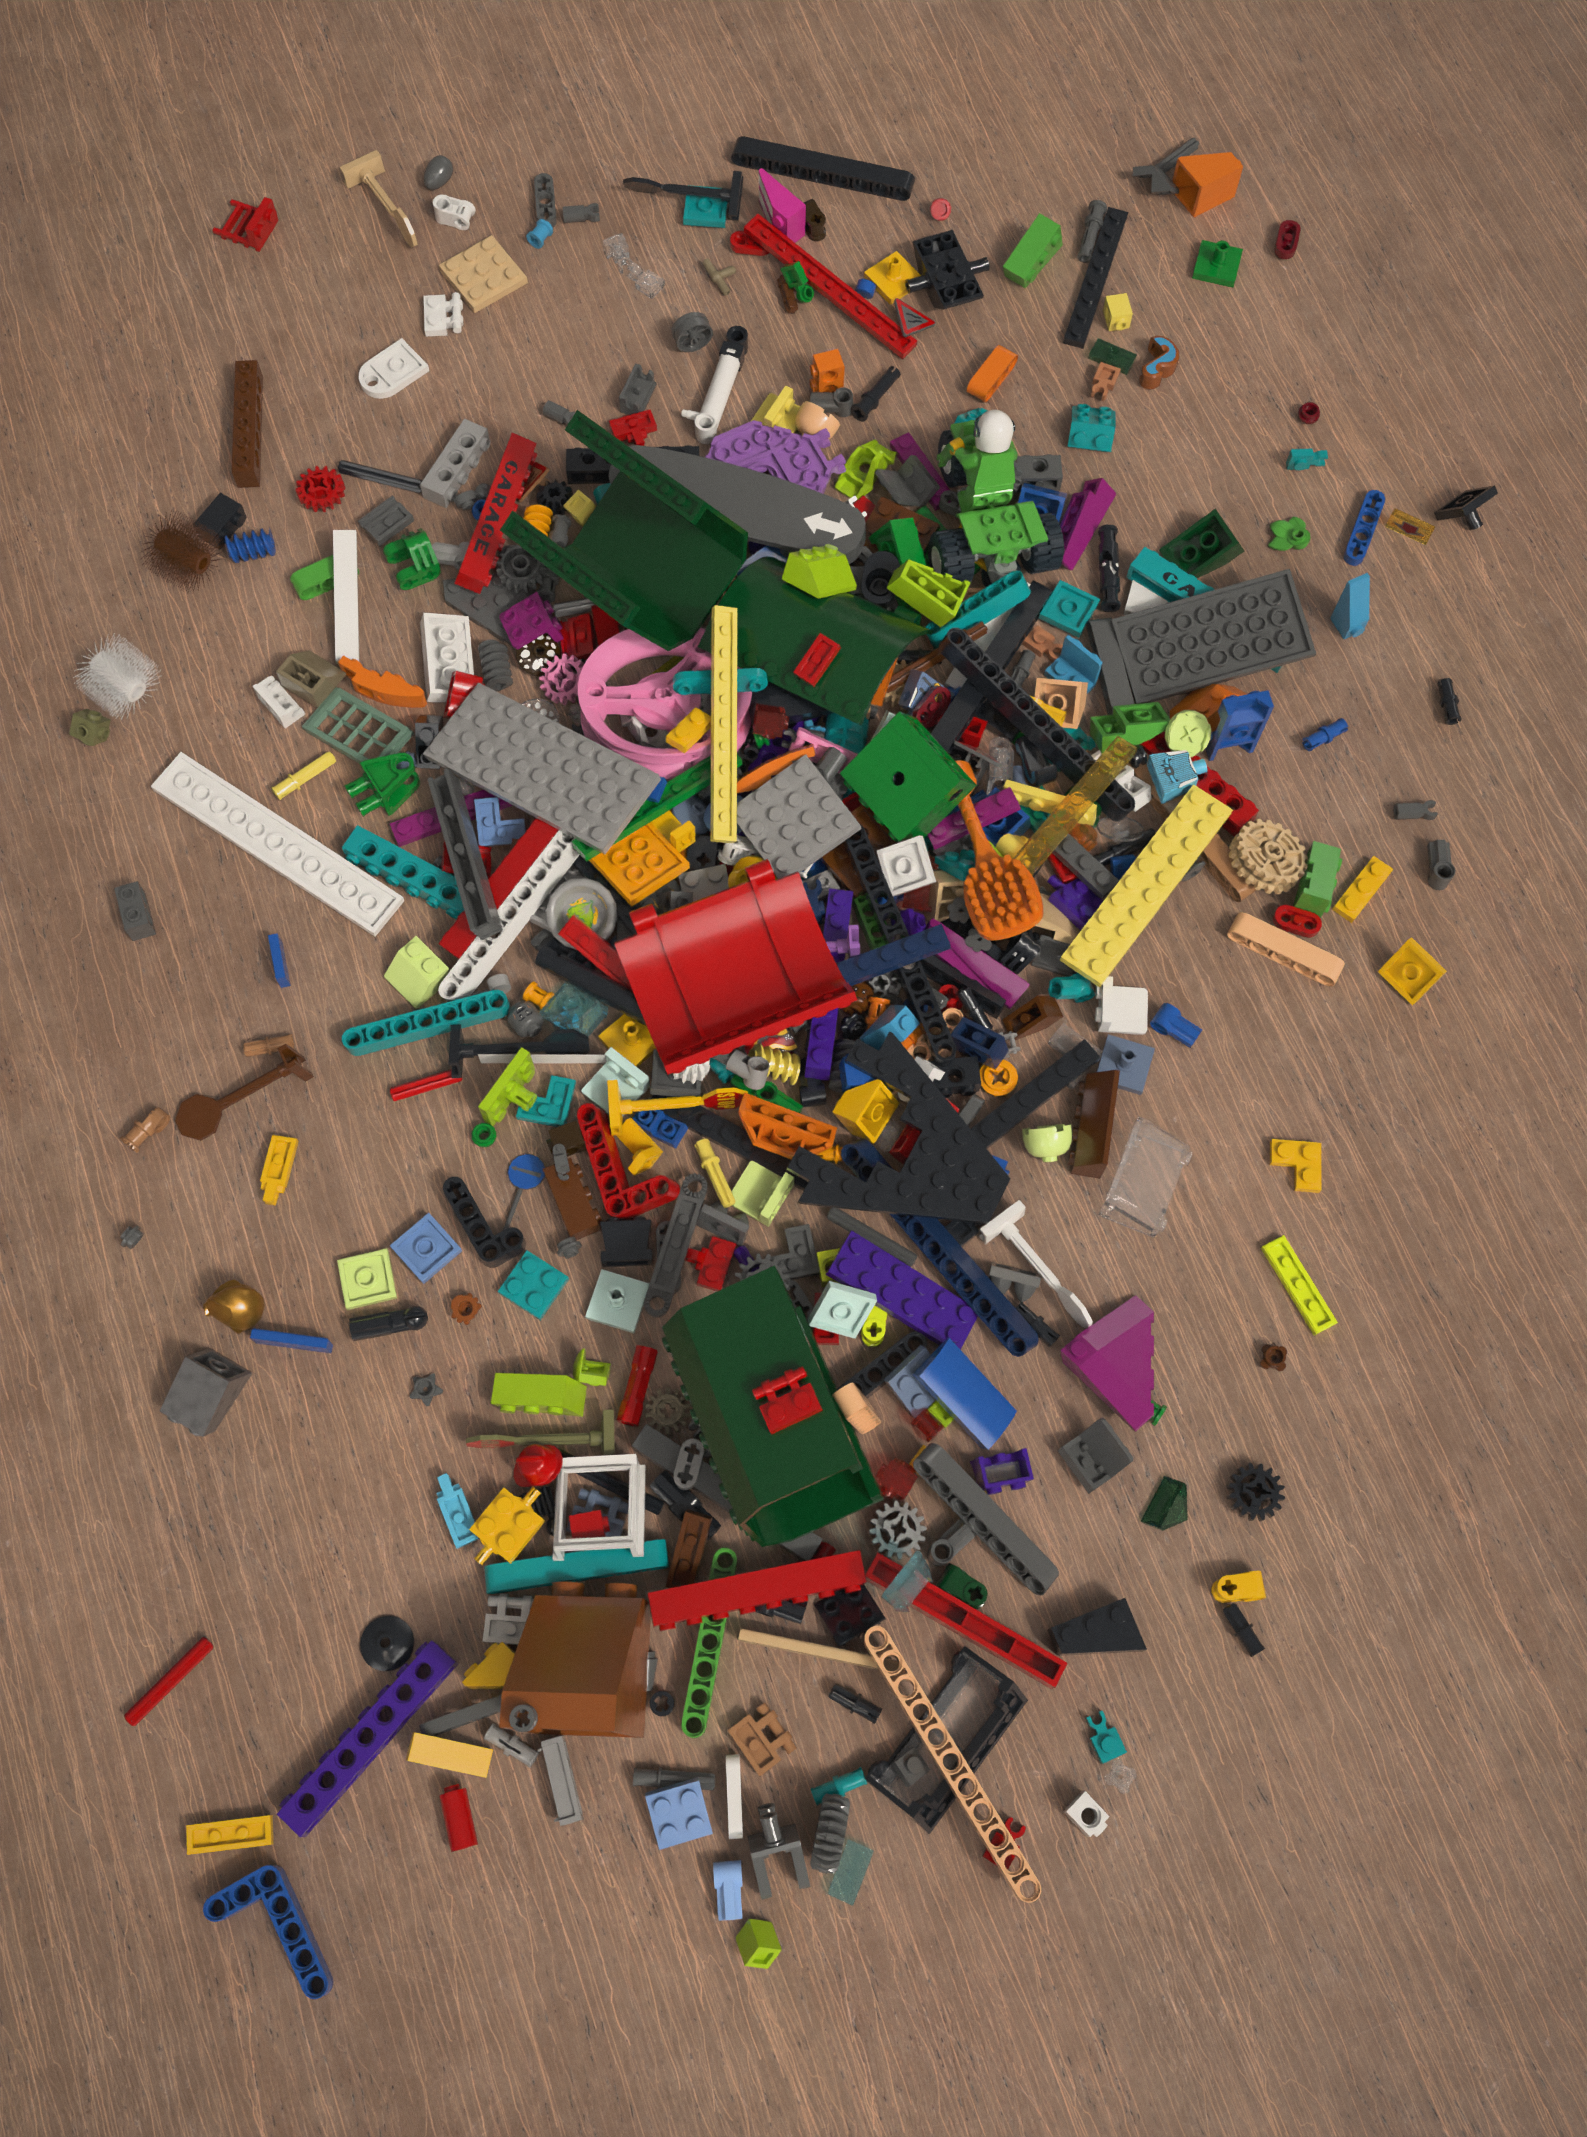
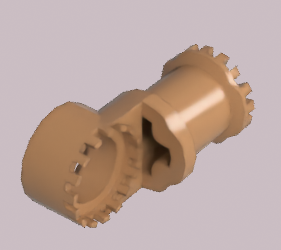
M157 1107L154 1109L155 1111L152 1110V1114L149 1113V1116L142 1123L135 1120L132 1129L125 1137L121 1136L119 1139L124 1144H127V1146H130V1149L138 1153L140 1145L148 1136L152 1137L154 1133H160L168 1125L171 1117L162 1109Z

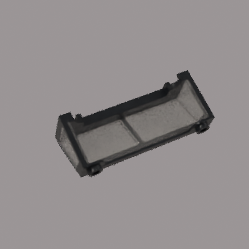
M964 1646L961 1651H958L951 1660V1671L953 1674L931 1702V1705L974 1774L1027 1703L1028 1699L1013 1680ZM927 1709L919 1718V1720H925L927 1718ZM914 1727L889 1760L874 1762L868 1770V1775L865 1777V1780L929 1835L956 1799ZM937 1729L930 1730L928 1733L929 1742L933 1745H939L943 1740L942 1733ZM915 1746L930 1768V1771L913 1785L906 1787L891 1763ZM946 1754L944 1756V1767L948 1770H954L957 1767L958 1760L955 1755ZM963 1778L959 1781L958 1789L960 1792L969 1782L968 1779Z

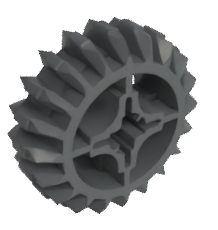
M826 1794L822 1798L810 1865L812 1869L825 1874H834L840 1864L850 1811V1801L848 1798L842 1797V1795Z

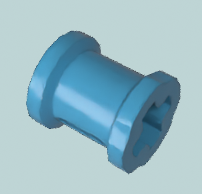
M539 219L536 222V227L533 231L527 233L526 238L533 247L540 249L544 245V240L553 234V227L548 221Z

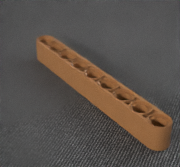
M1127 749L1109 752L1110 755L1132 767L1127 758ZM1140 764L1138 768H1133L1134 776L1151 786L1152 800L1149 803L1166 821L1184 795L1161 804L1147 764ZM1216 834L1201 853L1199 861L1206 863L1204 867L1234 901L1240 903L1257 890L1252 883L1248 885L1243 876H1238V869L1232 867L1233 859L1229 858L1231 849Z

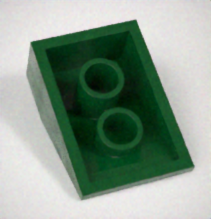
M1214 509L1159 549V551L1167 561L1175 563L1178 568L1199 578L1228 564L1242 554L1244 549L1218 511Z

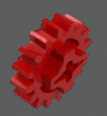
M316 466L315 471L308 468L307 475L300 474L302 481H296L298 487L296 488V493L300 503H304L306 509L312 507L314 512H317L319 508H322V511L326 512V507H330L333 510L334 503L341 504L340 497H345L344 490L346 488L341 474L337 475L335 469L329 472L327 466H324L323 470Z

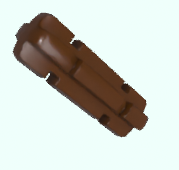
M780 275L777 283L786 312L794 314L798 310V304L793 288L789 289L784 276Z

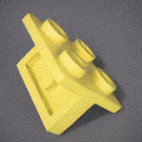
M785 386L779 396L769 393L751 421L762 422V425L772 428L779 426L790 429L792 433H795L797 430L795 424L796 415L800 406L794 404L793 389Z

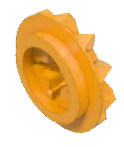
M1003 1059L996 1070L985 1064L980 1069L981 1086L985 1093L992 1094L995 1097L1006 1096L1015 1089L1018 1082V1074L1010 1062ZM1004 1071L1002 1077L1003 1083L998 1081L993 1085L992 1083L994 1077L992 1075L994 1074L997 1076Z

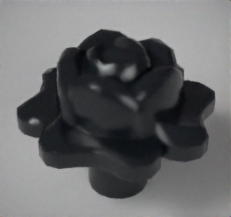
M853 1013L850 1017H844L841 1021L844 1039L853 1040L865 1031L866 1024L862 1014Z

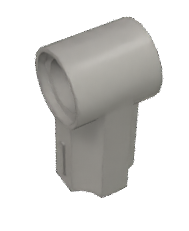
M439 542L432 544L439 564L452 565L457 570H460L469 542H461L459 546Z

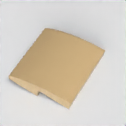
M1040 893L1044 914L1041 921L1035 926L1055 931L1053 940L1071 944L1080 930L1048 900L1049 895Z

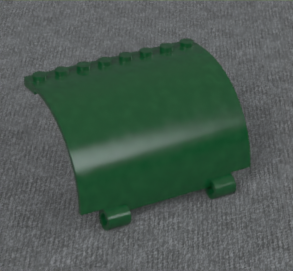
M762 557L750 564L731 584L718 606L737 608V666L742 669H763L767 673V680L854 723L862 725L878 687L898 656L913 640L924 634L932 635L933 631L919 625L921 614L901 605L893 613L850 592L818 599L782 580L786 563L774 557ZM712 617L698 645V648L711 653ZM821 633L839 644L841 649L815 687L795 676L793 672Z

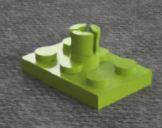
M521 1047L478 1106L485 1123L494 1126L496 1122H501L506 1115V1108L511 1102L522 1107L525 1111H528L534 1105L537 1094L523 1086L525 1083H529L535 1074V1067L530 1052Z

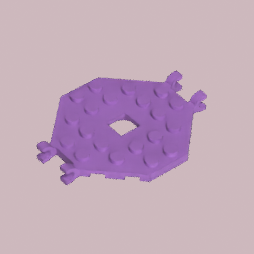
M753 420L715 436L711 442L710 451L705 456L706 458L745 467L761 473L768 471L771 476L790 481L822 494L825 492L832 473L841 474L846 472L844 466L846 460L842 454L827 461L820 449L831 446L828 439L830 438V433L827 428L814 435L806 433L799 435L792 433L790 429L779 426L772 428L762 425V422Z

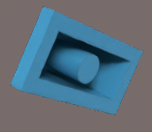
M890 1005L859 1039L879 1051L889 1032H892L900 1042H903L920 1023L906 1005Z

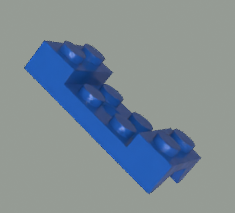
M1269 690L1262 692L1252 691L1242 696L1231 695L1222 700L1218 709L1220 722L1216 731L1211 732V739L1205 748L1209 761H1213L1218 749L1238 745L1248 753L1254 752L1274 708Z

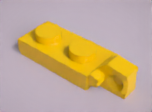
M272 1135L260 1179L262 1183L261 1190H265L263 1201L267 1205L276 1206L279 1193H284L285 1188H287L299 1142L297 1138Z

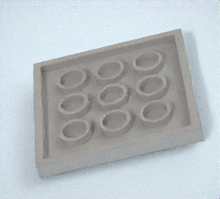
M806 754L737 803V825L764 860H769L773 872L778 879L797 871L800 873L862 829L858 821Z

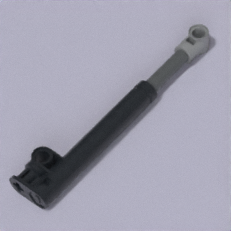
M555 937L540 949L535 960L536 966L646 1026L633 991L596 971V966L578 950L564 946ZM739 1050L732 1051L726 1055L719 1054L712 1057L726 1065L727 1070L743 1078V1082L748 1088L758 1090L765 1086L770 1068V1063L765 1058L759 1056L750 1057Z

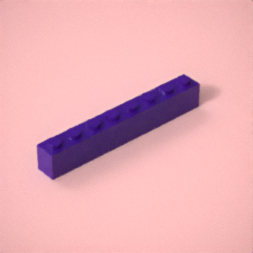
M829 888L823 932L826 942L847 938L853 891ZM831 952L836 963L845 960V953ZM838 1008L829 1011L823 1017L812 1018L805 1078L829 1081Z

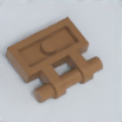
M766 1703L757 1708V1711L762 1716V1719L758 1722H755L752 1716L748 1714L728 1730L759 1777L782 1760L776 1752L778 1748L782 1746L788 1755L797 1749L791 1740L793 1737L790 1732L783 1729L776 1719L778 1715L774 1710L771 1711ZM767 1725L777 1738L771 1744L761 1731Z

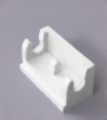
M269 676L260 683L253 685L259 700L284 728H287L305 715L304 710L300 708L277 680L275 681L273 676Z

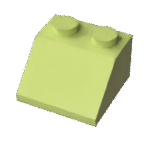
M415 936L397 952L384 978L417 1010L438 992L441 982L450 970Z

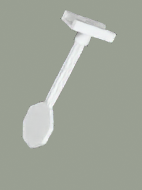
M1020 1200L980 1228L982 1234L979 1235V1238L985 1245L1000 1233L1007 1240H1011L1049 1287L1058 1293L1063 1306L1071 1317L1085 1329L1092 1325L1093 1321L1081 1301L1074 1293L1061 1286L1056 1276L1019 1234V1230L1014 1223L1024 1216L1026 1208Z

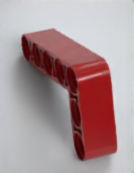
M585 1103L579 1107L577 1119L605 1210L610 1216L620 1218L621 1220H629L669 1203L678 1197L680 1193L679 1184L675 1180L663 1175L655 1176L629 1187L614 1136L611 1135L610 1123L606 1112L591 1103ZM595 1111V1116H594V1118L590 1121V1120H589L590 1115H591V1113H593V1112ZM600 1134H602V1139H601V1141L597 1144V1143H596L597 1137H598ZM609 1156V1162L604 1166L603 1162ZM616 1179V1185L611 1190V1182ZM668 1183L667 1191L662 1194L663 1185ZM645 1192V1200L640 1203V1196ZM623 1202V1209L618 1213V1206Z

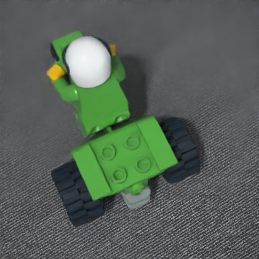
M1000 410L987 411L977 417L976 420L951 424L950 430L943 431L939 439L936 459L937 461L939 460L938 467L946 484L951 488L969 486L962 487L961 490L957 491V498L960 504L958 510L961 513H956L960 520L962 528L932 533L928 546L929 566L934 568V572L942 575L950 574L953 579L961 582L964 580L972 582L975 561H978L979 558L984 559L991 583L1012 571H1016L1017 564L1015 560L1018 554L1024 569L1030 574L1058 570L1063 561V534L1058 520L1052 513L1038 514L1033 501L1006 506L1013 496L1012 489L1015 483L1014 461L1017 460L1018 453L1012 441L1015 423L1006 413Z

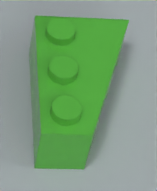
M1039 213L1003 265L1004 276L1024 288L1032 283L1037 274L1063 246L1061 225Z
M1317 841L1312 842L1307 852L1308 860L1306 864H1308V868L1300 879L1293 907L1313 912L1320 918L1324 912L1328 913L1332 902V894L1337 883V879H1335L1336 873L1339 872L1343 860L1340 858V848Z

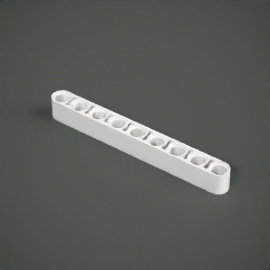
M560 830L556 833L497 911L503 929L500 931V935L496 937L498 934L496 933L484 940H480L477 936L441 982L438 990L440 996L447 1002L469 997L476 990L530 920V917L534 915L580 854L573 848L570 841L573 837Z

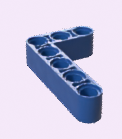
M263 1866L206 1900L203 1906L204 1916L212 1922L226 1920L256 1902L263 1900L304 1994L310 1999H318L326 1996L331 1991L334 1982L332 1974L287 1874L281 1866ZM269 1870L274 1871L277 1877L275 1884L271 1887L265 1882V1875ZM243 1885H247L251 1891L247 1901H243L239 1895ZM281 1896L288 1900V1908L284 1913L280 1912L276 1906L277 1900ZM218 1899L223 1901L225 1905V1910L221 1916L214 1912V1904ZM293 1922L300 1927V1934L296 1939L291 1938L288 1933V1928ZM304 1949L309 1950L312 1954V1961L308 1966L302 1964L300 1960V1954ZM315 1976L321 1977L324 1981V1988L321 1992H316L312 1988V1981Z

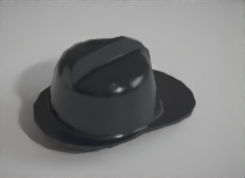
M878 551L866 560L861 591L869 602L878 605L885 604L895 597V594L887 589L894 571L900 567L898 559L892 553Z

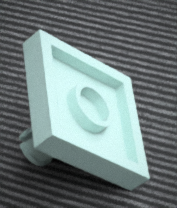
M601 1269L585 1318L635 1333L649 1283Z
M829 1281L808 1318V1324L811 1327L855 1339L877 1302L876 1294Z

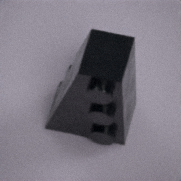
M1125 1598L1047 1630L1058 1656L1143 1652L1147 1650Z

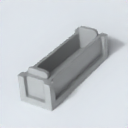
M565 1736L541 1741L542 1748L537 1750L538 1752L543 1751L558 1813V1818L554 1819V1822L559 1821L560 1826L584 1820Z

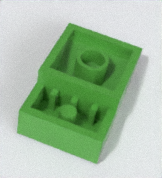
M1159 702L1113 706V715L1090 717V735L1102 754L1115 752L1139 745L1166 730L1170 718Z

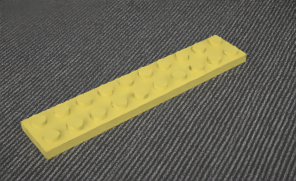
M1192 785L1066 949L1060 961L1098 987H1101L1229 818L1233 809L1197 786Z

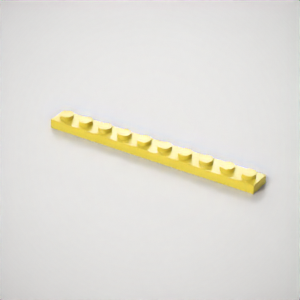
M714 605L712 607L710 841L735 843L737 841V608Z

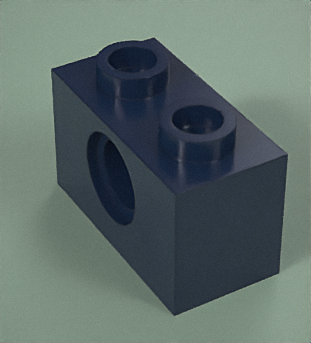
M965 1017L960 1020L951 1033L957 1051L969 1057L977 1056L979 1062L995 1070L1009 1051L1004 1036Z

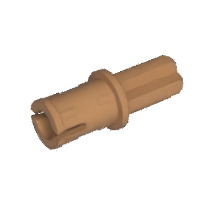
M292 1034L275 1038L267 1036L264 1040L244 1043L243 1050L246 1057L268 1053L273 1055V1052H278L277 1048L284 1044L294 1049V1040Z

